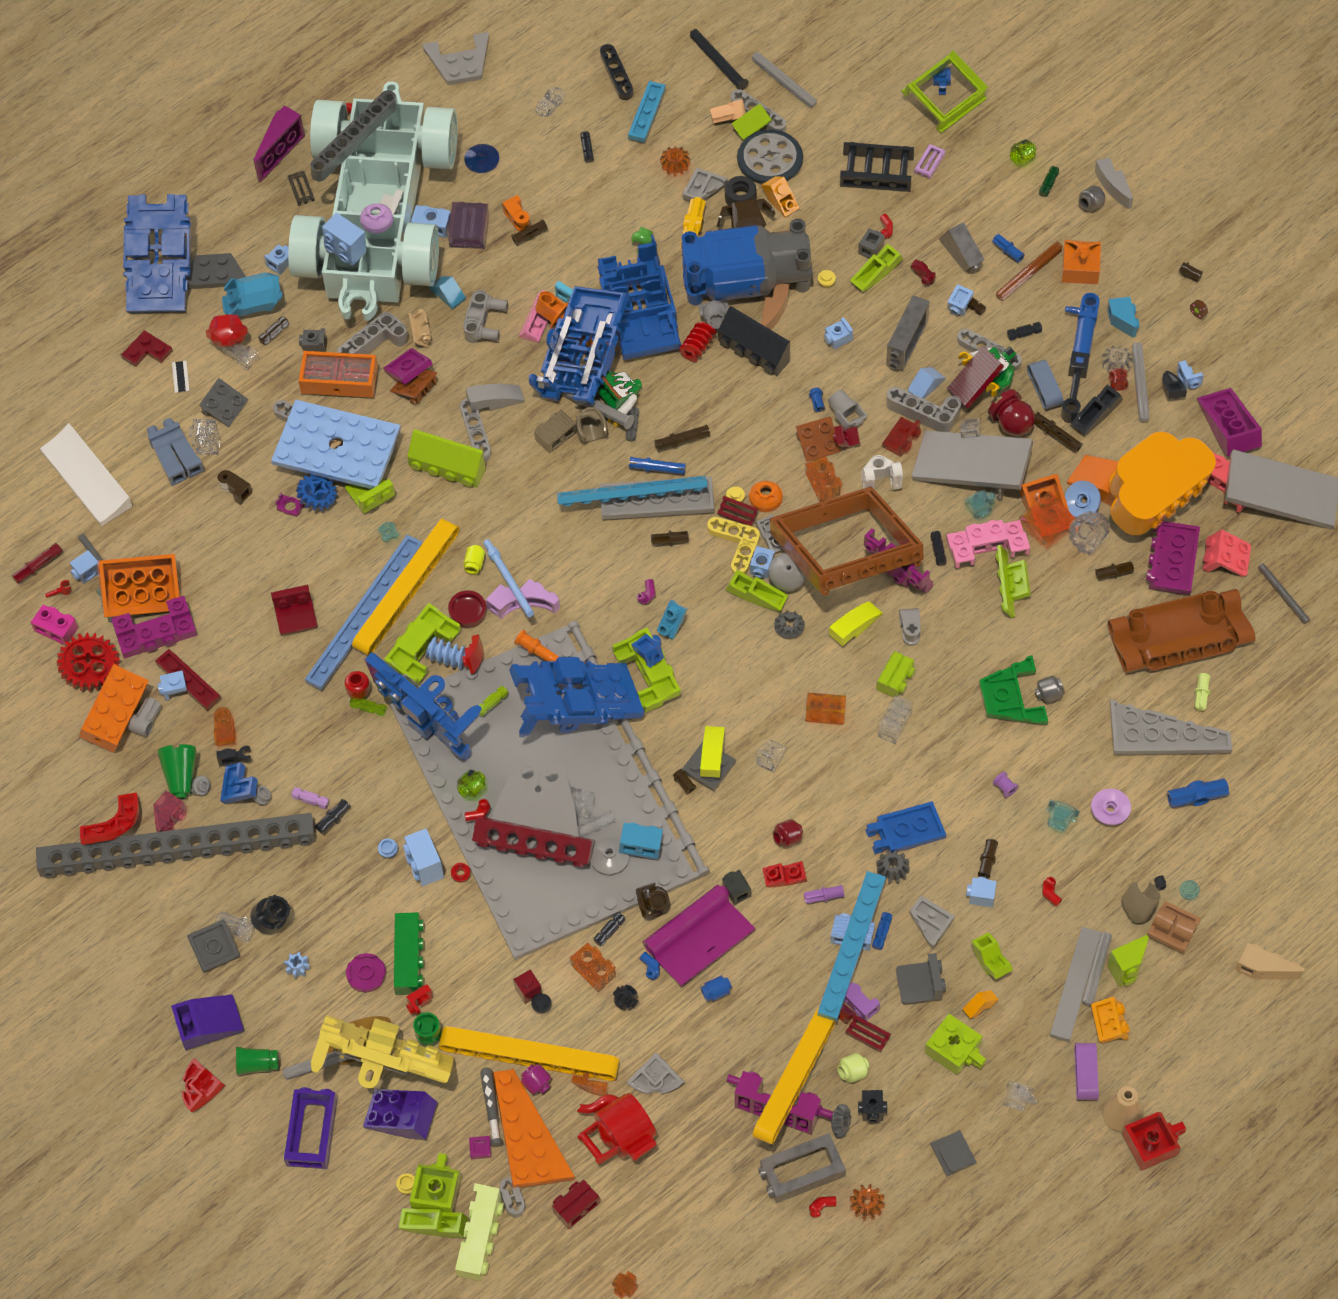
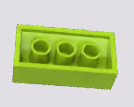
M416 429L413 430L407 455L409 467L417 471L428 472L433 476L444 477L449 481L460 482L468 487L478 488L486 471L483 450Z

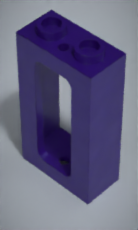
M307 1087L294 1089L284 1154L286 1166L315 1169L328 1168L337 1097L332 1090L321 1089L320 1091H315ZM308 1105L325 1107L319 1154L299 1153L304 1113Z

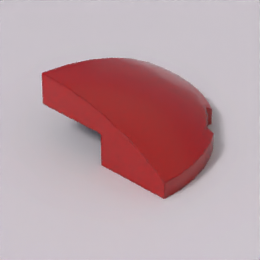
M195 1058L188 1065L182 1080L185 1082L186 1093L182 1091L184 1104L190 1112H194L209 1102L225 1086Z

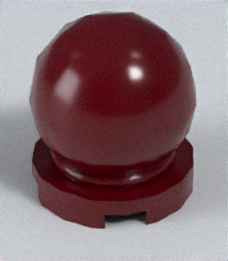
M1014 389L1007 390L1000 395L1002 398L997 403L993 401L989 407L988 414L994 421H999V425L1005 433L1011 436L1026 435L1034 426L1035 413L1028 403L1021 401L1022 397L1019 392H1016Z

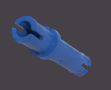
M630 456L629 462H636L637 464L630 463L629 469H642L645 472L657 471L685 474V470L677 468L685 469L686 463Z

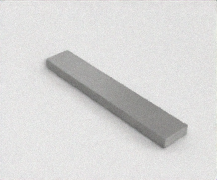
M1085 927L1081 928L1050 1037L1070 1042L1101 936L1099 931Z

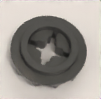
M787 610L784 613H780L774 622L776 633L787 639L798 637L805 627L802 615L797 614L796 611L789 612ZM786 621H793V627L790 625L786 626Z
M839 1104L836 1107L831 1119L833 1133L836 1137L840 1138L846 1136L851 1124V1111L845 1104Z

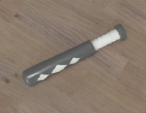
M487 1067L481 1069L480 1075L488 1122L491 1127L492 1140L490 1144L492 1147H499L503 1145V1140L500 1138L498 1129L499 1119L493 1072L491 1068Z

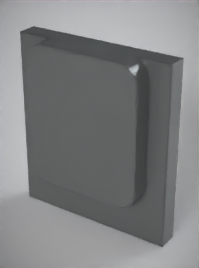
M960 1130L930 1143L946 1177L977 1164Z

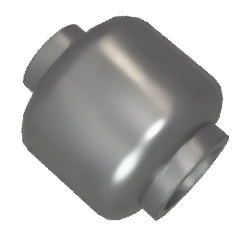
M1092 185L1079 194V204L1086 211L1092 212L1105 203V194L1098 186Z
M1054 675L1039 680L1037 682L1038 688L1035 689L1039 700L1043 699L1047 704L1061 699L1063 692H1065L1060 678H1056Z

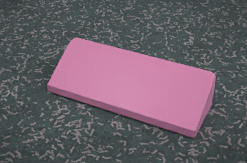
M540 293L537 294L519 334L520 338L537 343L540 341L548 323V320L535 310Z

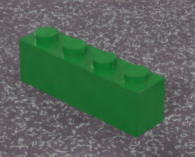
M419 912L395 913V995H409L423 987V975H420V968H424L423 956H420V950H424V939L420 938V931H424V920L420 919Z

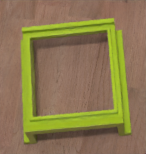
M952 50L948 56L913 82L907 84L901 92L905 97L912 92L939 121L936 129L941 134L987 99L985 93L988 86ZM951 63L977 91L944 115L918 87Z

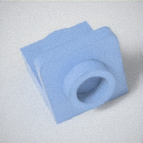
M957 284L947 301L948 310L954 315L964 316L966 314L965 309L972 299L974 291Z
M1186 360L1178 362L1177 374L1186 389H1194L1202 385L1204 377L1202 372L1193 374V370L1190 366L1188 367Z

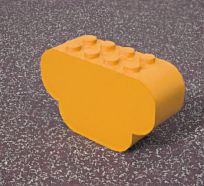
M1155 432L1120 458L1116 471L1109 479V490L1116 498L1110 510L1113 521L1130 535H1142L1151 528L1156 529L1159 527L1165 517L1169 519L1176 513L1178 507H1185L1191 497L1196 498L1202 493V488L1208 483L1207 480L1216 465L1213 452L1206 444L1196 438H1184L1178 441L1177 438L1166 432Z

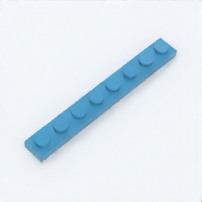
M696 476L557 493L558 504H562V506H571L575 502H581V504H589L592 500L607 502L610 501V498L617 497L619 500L628 499L629 496L635 495L641 498L655 493V495H664L669 491L682 493L686 489L700 491L703 490V487H707L706 476Z
M869 871L866 872L817 1016L833 1021L838 1020L886 881L885 876Z

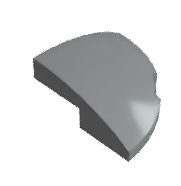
M656 1052L627 1083L634 1089L644 1093L661 1092L662 1094L676 1089L684 1083V1080Z

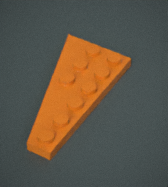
M514 1069L493 1072L512 1187L521 1188L574 1180V1174Z

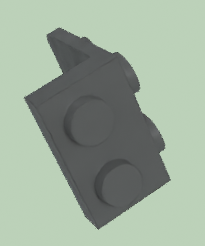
M936 953L928 954L927 962L896 967L902 1004L942 1000L946 984L945 979H941L940 976L942 962L937 960Z

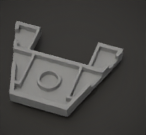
M488 32L473 35L476 49L440 55L438 41L422 44L423 51L427 53L430 61L434 63L447 85L481 80L487 44L489 42Z

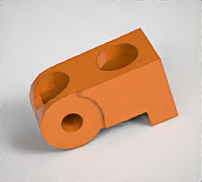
M518 195L502 202L503 213L516 230L521 231L525 229V226H530L529 214L522 210L521 199Z

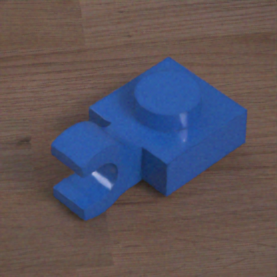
M945 67L933 76V85L939 86V95H946V85H951L950 67Z

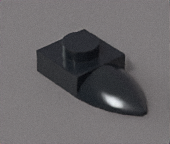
M1165 371L1162 379L1163 390L1168 399L1186 397L1187 390L1181 379L1174 373Z

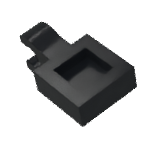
M243 746L239 751L230 748L216 751L219 767L241 761H252L251 755H244L246 752H251L250 746Z

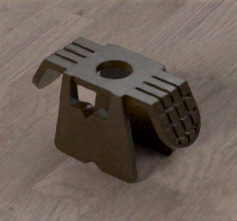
M764 198L735 202L732 205L722 206L717 227L720 228L723 217L731 216L732 228L755 225L765 227L766 222L760 210H763L770 217H774L776 213L774 208Z

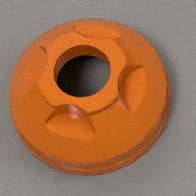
M772 481L757 482L751 487L749 492L751 506L759 508L760 512L776 510L783 500L781 488ZM763 488H769L771 493L763 495L760 491Z

